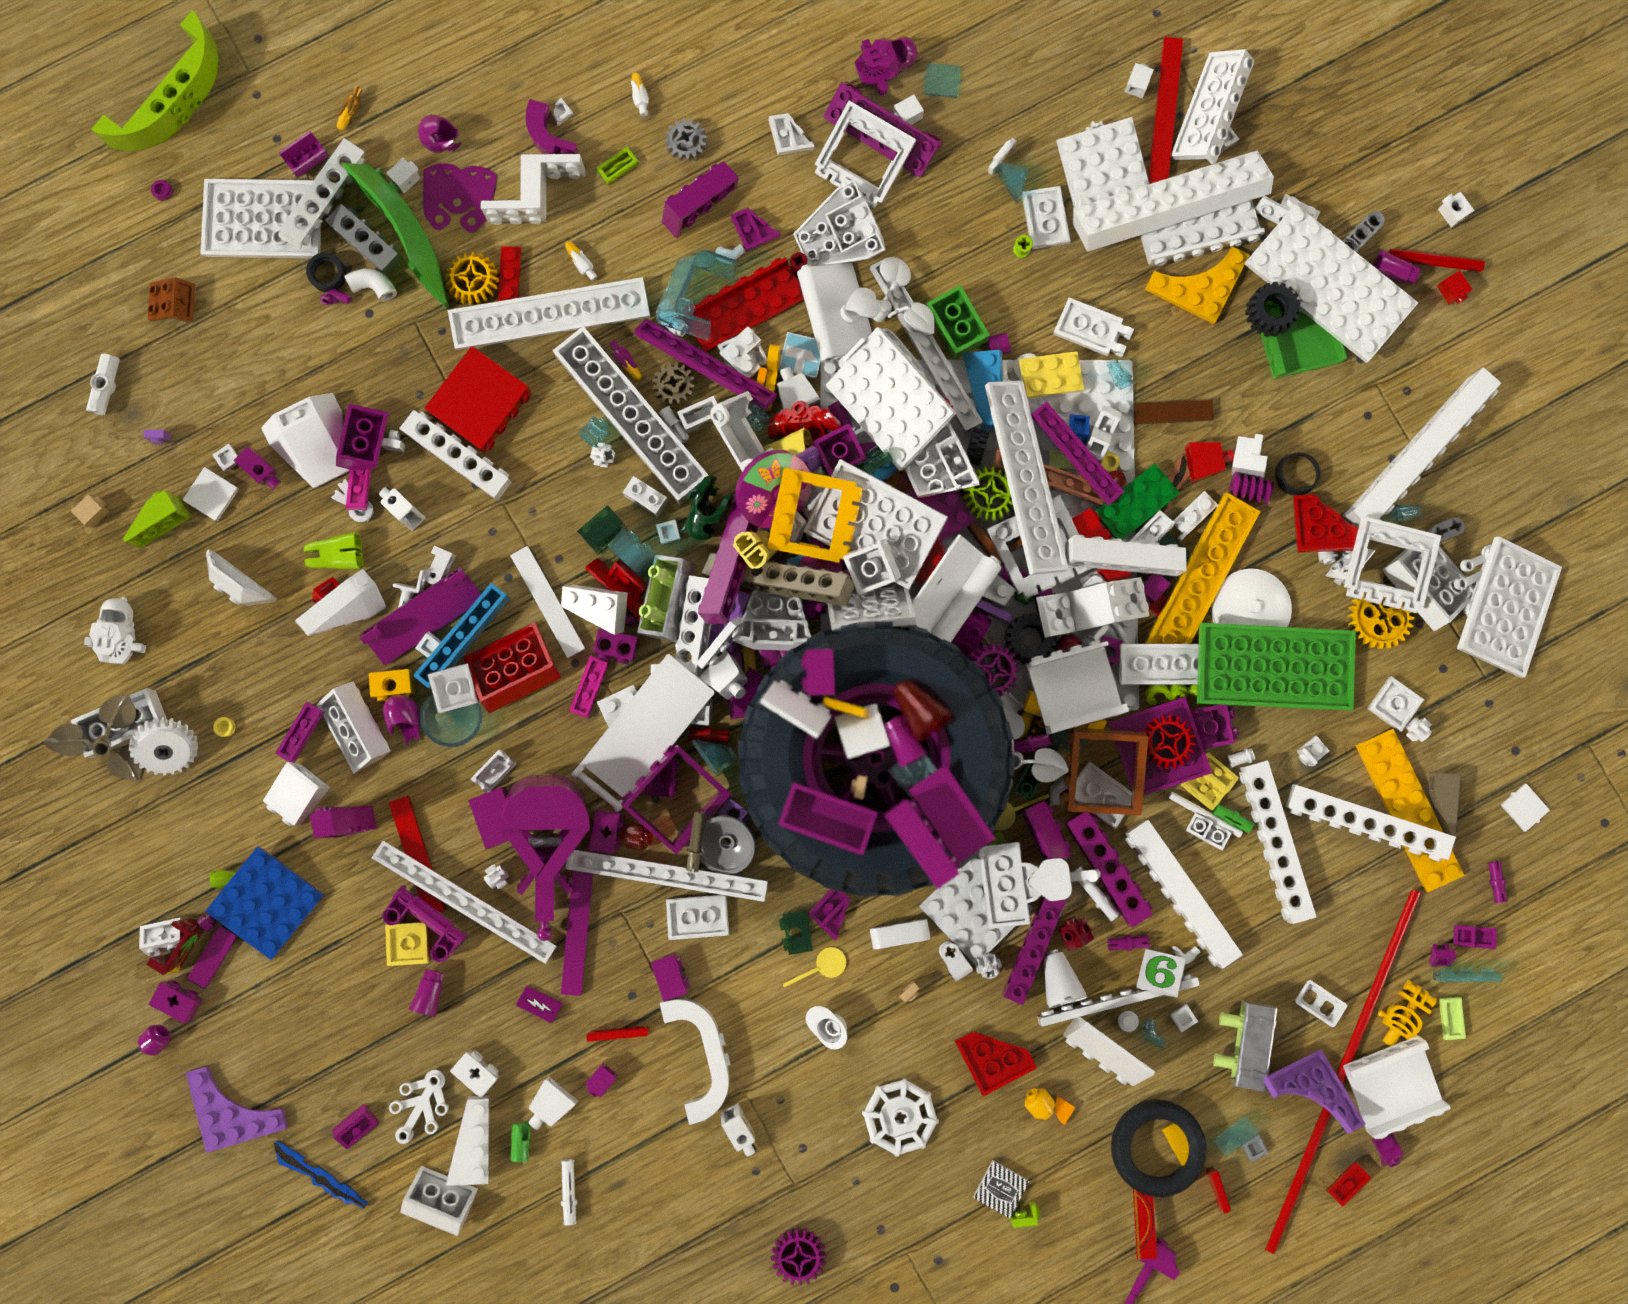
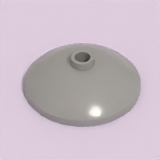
M731 816L710 818L705 822L701 848L703 854L700 855V861L716 873L734 874L742 871L749 865L755 853V839L751 830L742 821ZM725 838H730L731 842H727Z

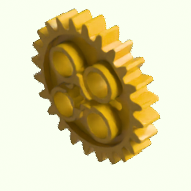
M1364 594L1361 600H1352L1355 606H1350L1348 609L1353 611V613L1347 615V617L1352 618L1353 621L1348 623V625H1354L1355 628L1352 631L1358 633L1356 639L1363 638V645L1370 642V648H1374L1377 644L1378 650L1383 649L1384 646L1386 649H1389L1391 644L1397 646L1399 645L1398 641H1405L1403 635H1410L1407 628L1413 627L1409 621L1415 619V617L1409 616L1411 612L1402 610V605L1400 609L1389 606L1386 609L1382 604L1376 603L1372 605V602L1364 601ZM1365 608L1369 609L1371 613L1369 618L1364 614ZM1382 614L1383 618L1380 620L1378 617ZM1392 617L1397 619V626L1392 624ZM1374 626L1379 627V635L1375 634Z

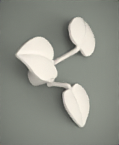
M897 257L886 258L880 265V273L884 279L893 282L883 300L879 301L876 299L875 293L868 288H858L848 299L846 310L853 311L861 316L873 318L877 322H883L887 316L891 318L893 315L905 311L904 319L910 326L932 335L934 333L933 313L929 307L922 303H913L911 308L905 306L891 312L892 305L887 300L896 283L900 286H906L911 279L909 267L903 260Z
M1003 707L1006 720L1010 724L1013 739L1020 738L1025 730L1023 718L1016 712ZM1012 739L1014 769L1019 768L1022 764L1033 763L1032 773L1041 782H1052L1068 772L1065 760L1056 751L1050 748H1042L1036 751L1035 760H1024L1021 753L1014 751V741ZM1011 779L1009 791L1013 786V779Z

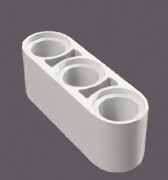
M927 919L869 929L873 949L931 939Z

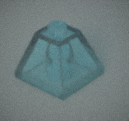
M696 739L691 741L716 776L736 763L734 758L737 755L731 747L726 748L722 744Z

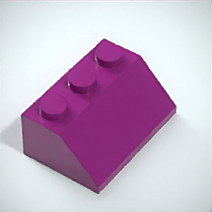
M348 404L336 454V467L355 471L377 467L389 412Z
M1042 800L1020 810L1043 860L1056 858L1064 860L1071 856L1069 852L1071 846L1067 839L1063 840L1060 834L1063 830L1059 822L1054 821L1051 815L1054 811L1049 802L1046 803L1045 800Z

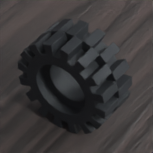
M978 428L973 429L966 452L972 465L980 466L989 437L988 431Z

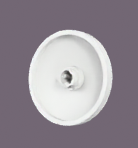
M1243 569L1227 576L1211 604L1212 620L1214 623L1288 627L1292 614L1291 599L1283 583L1274 575L1260 569Z

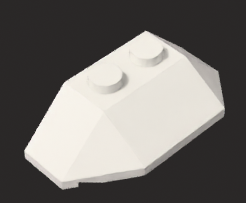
M207 550L209 580L215 584L213 588L222 594L224 592L229 594V600L238 606L240 604L251 606L271 603L277 600L275 596L216 552Z

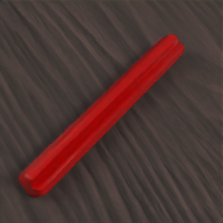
M1390 249L1388 251L1391 255L1414 264L1478 272L1484 270L1485 261L1399 249Z

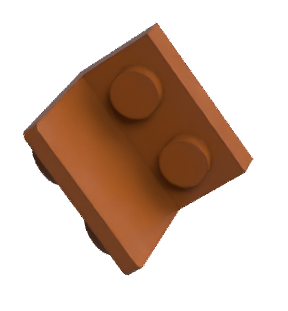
M177 277L151 282L149 306L147 308L148 320L156 321L174 318L186 323L193 322L195 284Z

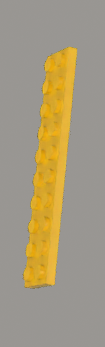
M1228 492L1223 494L1186 564V572L1182 573L1177 580L1144 644H1191L1199 629V623H1202L1261 511Z

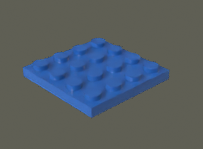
M257 846L205 912L272 960L324 894L263 848Z

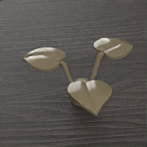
M126 694L115 695L101 705L99 718L101 721L109 723L105 735L97 737L94 743L87 738H82L83 730L71 723L58 726L44 742V745L50 750L65 756L81 754L85 749L84 742H86L96 756L104 757L110 755L107 760V768L114 776L135 782L141 776L142 769L139 768L140 763L135 764L134 758L130 757L131 751H129V746L123 747L120 751L118 749H110L111 741L108 737L112 726L126 728L136 718L135 706L130 696Z

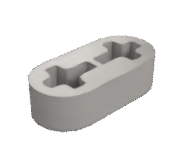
M1451 518L1436 524L1427 532L1435 534V532L1442 531L1443 534L1440 543L1461 534L1465 529V525L1461 519ZM1456 526L1457 529L1449 530V527Z

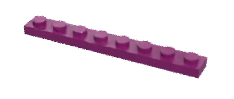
M647 318L635 328L636 336L737 395L749 391L753 398L750 402L761 409L766 410L776 400V393Z

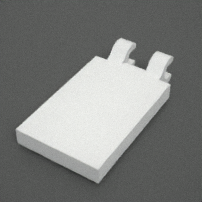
M1068 298L1053 335L1106 356L1111 351L1116 356L1123 357L1126 346L1118 344V338L1122 336L1130 340L1134 329L1122 325L1123 319Z

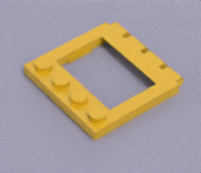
M784 467L767 548L837 563L840 562V559L844 560L843 556L850 552L851 546L843 543L844 541L852 542L855 526L849 525L848 521L856 522L859 506L853 505L852 501L861 502L863 488L857 487L856 482ZM802 482L818 487L842 490L830 550L803 542H790Z

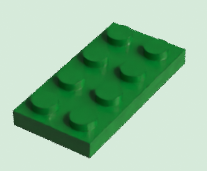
M1154 463L1122 489L1124 493L1108 506L1104 503L1096 512L1101 519V523L1114 539L1123 540L1180 493L1156 463Z

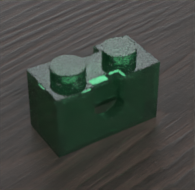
M806 909L782 913L783 918L779 919L781 931L785 930L786 938L782 939L784 951L788 950L789 955L813 951ZM792 927L801 929L802 933L798 938H793L790 935Z

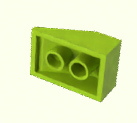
M166 490L157 491L152 495V498L146 501L123 540L125 543L141 549L191 518V515L178 496Z

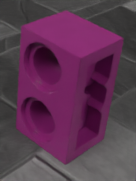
M598 629L593 652L598 654L597 658L609 660V657L617 658L618 663L628 664L629 661L634 662L639 638L621 633L614 635L606 630ZM605 640L611 642V647L608 650H602L601 644ZM626 644L630 645V652L626 655L621 654V647Z

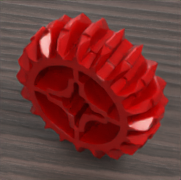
M1172 714L1168 715L1167 721H1165L1164 715L1160 716L1161 722L1153 718L1155 725L1153 726L1150 723L1146 725L1151 730L1142 731L1148 735L1147 748L1149 752H1147V757L1149 755L1153 756L1149 762L1153 763L1157 759V767H1160L1162 762H1164L1165 769L1169 768V763H1172V767L1175 769L1177 768V761L1181 766L1184 765L1183 757L1188 761L1191 759L1187 752L1195 753V750L1190 749V745L1196 746L1197 743L1190 742V738H1195L1196 734L1189 735L1188 732L1193 727L1191 726L1186 729L1184 727L1188 723L1186 720L1180 724V716H1177L1175 721H1172ZM1163 725H1172L1181 731L1171 735L1163 728ZM1157 729L1161 741L1152 747V736ZM1165 736H1167V738H1174L1177 736V738L1174 739V742H1172V747H1170L1169 745H1164L1162 747L1159 746L1164 744L1163 741H1166L1164 740ZM1184 736L1185 747L1180 754L1176 743ZM1168 749L1175 758L1166 759L1159 756L1156 752Z

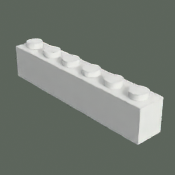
M1074 535L1065 542V556L1068 566L1179 576L1186 572V548L1178 547L1176 544L1162 546L1157 542L1143 544L1138 540L1123 542L1122 539L1118 538L1104 540L1103 537L1085 538L1084 535Z

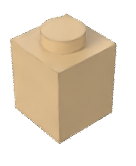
M87 495L71 510L84 525L94 528L110 511L105 507L107 504L98 496L95 498L91 495Z

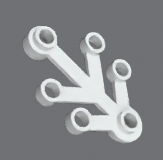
M1486 545L1481 555L1473 559L1463 560L1460 563L1461 570L1465 572L1472 571L1475 566L1483 563L1480 571L1466 578H1457L1454 581V587L1457 590H1465L1469 585L1477 582L1470 602L1463 609L1467 617L1492 545Z
M431 1070L426 1074L425 1079L412 1083L405 1082L400 1086L399 1091L404 1096L409 1095L413 1090L425 1088L420 1096L403 1101L395 1100L389 1106V1110L393 1114H398L402 1109L415 1106L405 1126L396 1131L395 1137L399 1143L406 1144L412 1140L414 1136L412 1129L422 1111L426 1120V1133L434 1134L438 1130V1123L434 1119L429 1098L434 1093L437 1102L435 1107L437 1115L443 1116L448 1112L449 1107L445 1103L442 1092L445 1076L441 1071ZM432 1077L437 1078V1084L431 1082ZM404 1085L409 1086V1092L403 1090ZM393 1104L399 1105L398 1111L393 1109ZM440 1105L445 1107V1112L439 1111ZM429 1124H433L435 1126L434 1131L429 1130ZM401 1132L406 1133V1139L400 1137Z

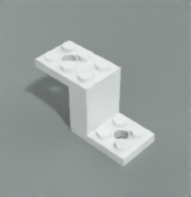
M521 155V200L481 201V210L487 221L495 225L502 224V222H510L511 224H521L522 222L540 224L541 222H546L547 177L551 179H559L561 177L578 179L585 177V167L581 155Z
M1141 577L1105 582L1067 593L1036 598L1045 637L1079 632L1150 616Z

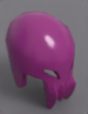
M431 114L423 117L420 121L418 138L421 144L429 151L434 153H442L448 150L455 151L462 144V142L453 144L454 139L458 138V129L447 119Z
M404 695L389 697L385 701L382 710L389 735L394 733V726H398L402 729L406 745H409V740H413V737L419 741L420 714L415 701Z

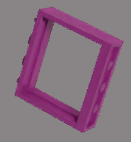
M675 743L674 746L670 745L663 752L664 757L660 761L656 760L649 767L651 771L646 776L642 775L636 781L635 785L637 786L633 791L629 790L623 795L621 805L677 855L691 838L693 819L671 841L631 805L637 796L677 753L718 790L700 810V812L706 814L705 822L726 801L731 793Z

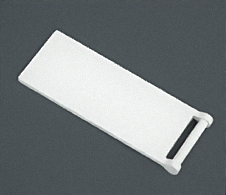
M667 654L579 766L573 771L571 776L581 780L613 806L615 812L619 813L623 808L621 805L622 800L618 801L583 773L584 768L586 767L620 796L623 797L629 790L632 792L637 786L635 785L636 781L642 775L646 776L651 771L649 767L656 760L660 761L664 757L663 752L665 749L676 742L715 691L673 656Z

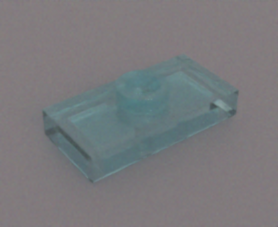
M1244 1115L1215 1137L1213 1141L1225 1157H1227L1259 1132Z

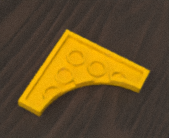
M1232 246L1224 259L1206 272L1193 276L1175 277L1154 271L1144 290L1215 324L1249 254Z

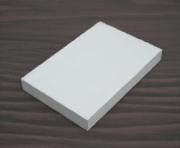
M1061 186L1022 192L1028 233L1033 242L1031 249L1070 244L1071 240Z
M1088 761L1077 776L1075 801L1077 803L1131 806L1132 792ZM1093 813L1113 829L1117 828L1125 816L1124 814Z
M727 895L666 899L669 940L730 935Z

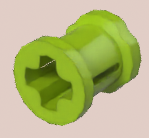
M1027 235L1019 236L1013 247V253L1018 258H1025L1030 254L1033 245L1032 239Z

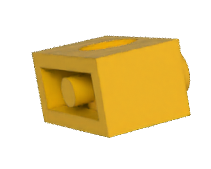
M403 669L369 673L370 697L377 698V701H386L393 695H404L407 697L414 695L413 670ZM391 681L396 682V688L393 691H390L388 688Z

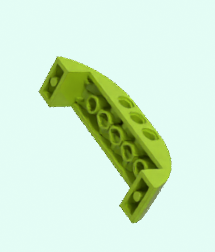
M193 10L182 21L180 26L194 44L123 128L103 115L91 129L110 148L137 151L165 142L183 124L189 121L192 113L200 108L203 100L209 94L218 72V52L210 31Z

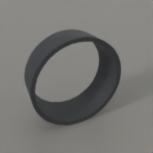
M1302 452L1286 455L1278 462L1275 469V479L1278 486L1289 495L1307 494L1315 487L1320 477V468L1317 461L1311 455ZM1291 456L1305 457L1313 464L1316 471V479L1309 488L1296 489L1285 481L1283 466Z

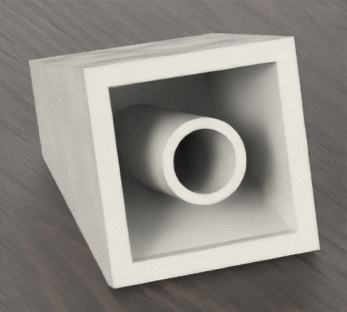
M287 762L263 802L267 804L266 808L274 814H280L283 817L282 821L291 827L292 825L300 826L330 787L300 763Z

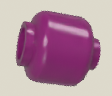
M150 1025L138 1037L140 1051L146 1055H158L170 1043L168 1029L162 1025Z

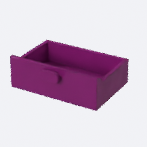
M500 787L468 800L485 849H490L509 841L501 830L502 810L508 795L506 787Z

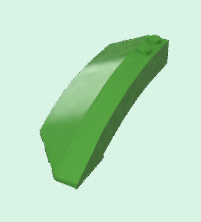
M344 163L342 167L357 188L392 223L409 258L408 267L418 281L449 310L450 304L439 260L423 227L409 206L397 193L399 189L391 181L387 183L384 180L386 176L378 168L374 170L367 164Z

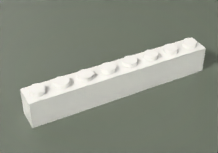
M1144 819L1125 832L1127 836L1126 842L1132 849L1135 847L1139 853L1137 857L1143 865L1147 864L1151 870L1149 872L1151 878L1155 882L1158 881L1163 887L1160 889L1167 899L1170 898L1174 903L1172 907L1179 916L1182 915L1184 917L1186 928L1191 933L1194 932L1198 937L1196 942L1201 949L1207 950L1209 953L1208 959L1212 965L1223 969L1243 954L1150 821Z

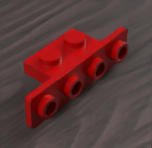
M598 558L590 562L585 569L607 590L628 593L626 608L640 620L639 609L644 605L641 596L648 585L621 559L616 561L611 569Z

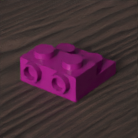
M1216 705L1190 710L1204 749L1237 743L1236 739L1239 738L1237 726L1233 727L1232 719H1235L1233 707H1229V705Z

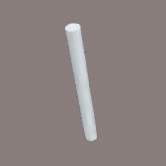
M1172 791L1170 793L1169 799L1214 822V824L1230 831L1233 835L1241 837L1243 830L1234 825H1229L1225 820Z

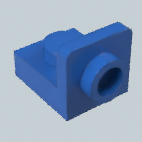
M1070 414L1069 428L1086 446L1089 437L1090 416Z

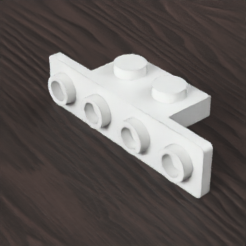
M1285 194L1280 204L1263 196L1255 208L1257 214L1276 224L1284 218L1295 204L1315 220H1317L1320 213L1314 207L1308 206Z

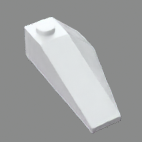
M362 569L341 583L297 618L295 622L309 637L332 630L338 626H347L352 624V622L371 619L386 609V605L376 583Z

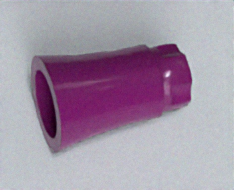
M1385 250L1379 252L1373 263V266L1390 280L1413 285L1416 282L1420 272V267L1395 257Z
M902 716L884 724V729L888 734L887 737L894 749L900 768L906 767L927 755Z
M425 969L423 978L420 980L419 987L408 1010L436 1017L439 996L443 986L442 981L445 974Z

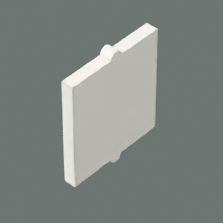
M1527 784L1522 785L1516 792H1511V796L1501 804L1503 809L1524 832L1535 823H1539L1540 819L1550 811Z

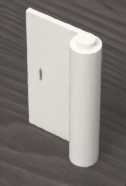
M853 263L812 267L809 264L801 266L802 268L797 272L821 361L822 363L835 361L845 356L861 338L872 333L867 317L860 316L854 323H848L841 317V308L848 302L852 293L859 288Z
M958 535L912 602L916 616V626L927 629L931 634L951 643L1002 567L999 565L1001 561L992 555L990 557L983 555L964 537Z

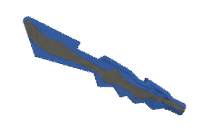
M279 1141L274 1142L278 1164L310 1176L313 1185L323 1187L325 1193H330L334 1198L342 1199L345 1204L353 1203L362 1209L366 1208L369 1202L361 1198L358 1192L346 1183L341 1184L333 1175L320 1166L314 1168L303 1161L305 1159L304 1156Z

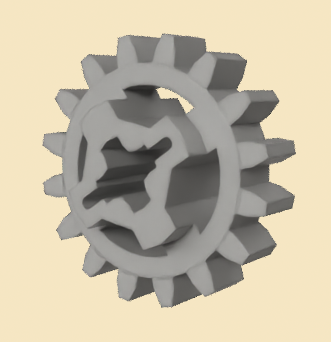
M685 118L682 119V123L676 120L675 127L669 126L671 132L665 133L667 137L665 144L668 145L667 151L672 152L673 158L678 155L679 161L686 158L687 162H689L690 157L697 160L696 154L703 155L702 149H706L705 142L707 141V136L704 135L705 129H700L699 122L694 125L693 119H690L689 123L686 122Z

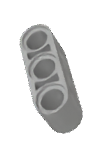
M1377 211L1371 212L1343 242L1357 252L1382 227L1385 221L1383 214ZM1369 220L1373 221L1376 226H1373ZM1356 234H1360L1363 239H1359Z

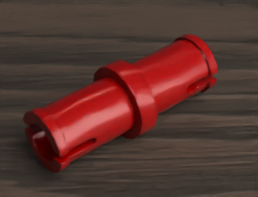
M707 727V729L689 728V741L729 743L730 730H715L712 727Z

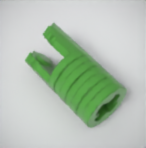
M528 1121L521 1123V1125L516 1123L512 1126L510 1158L513 1162L529 1161L530 1124Z

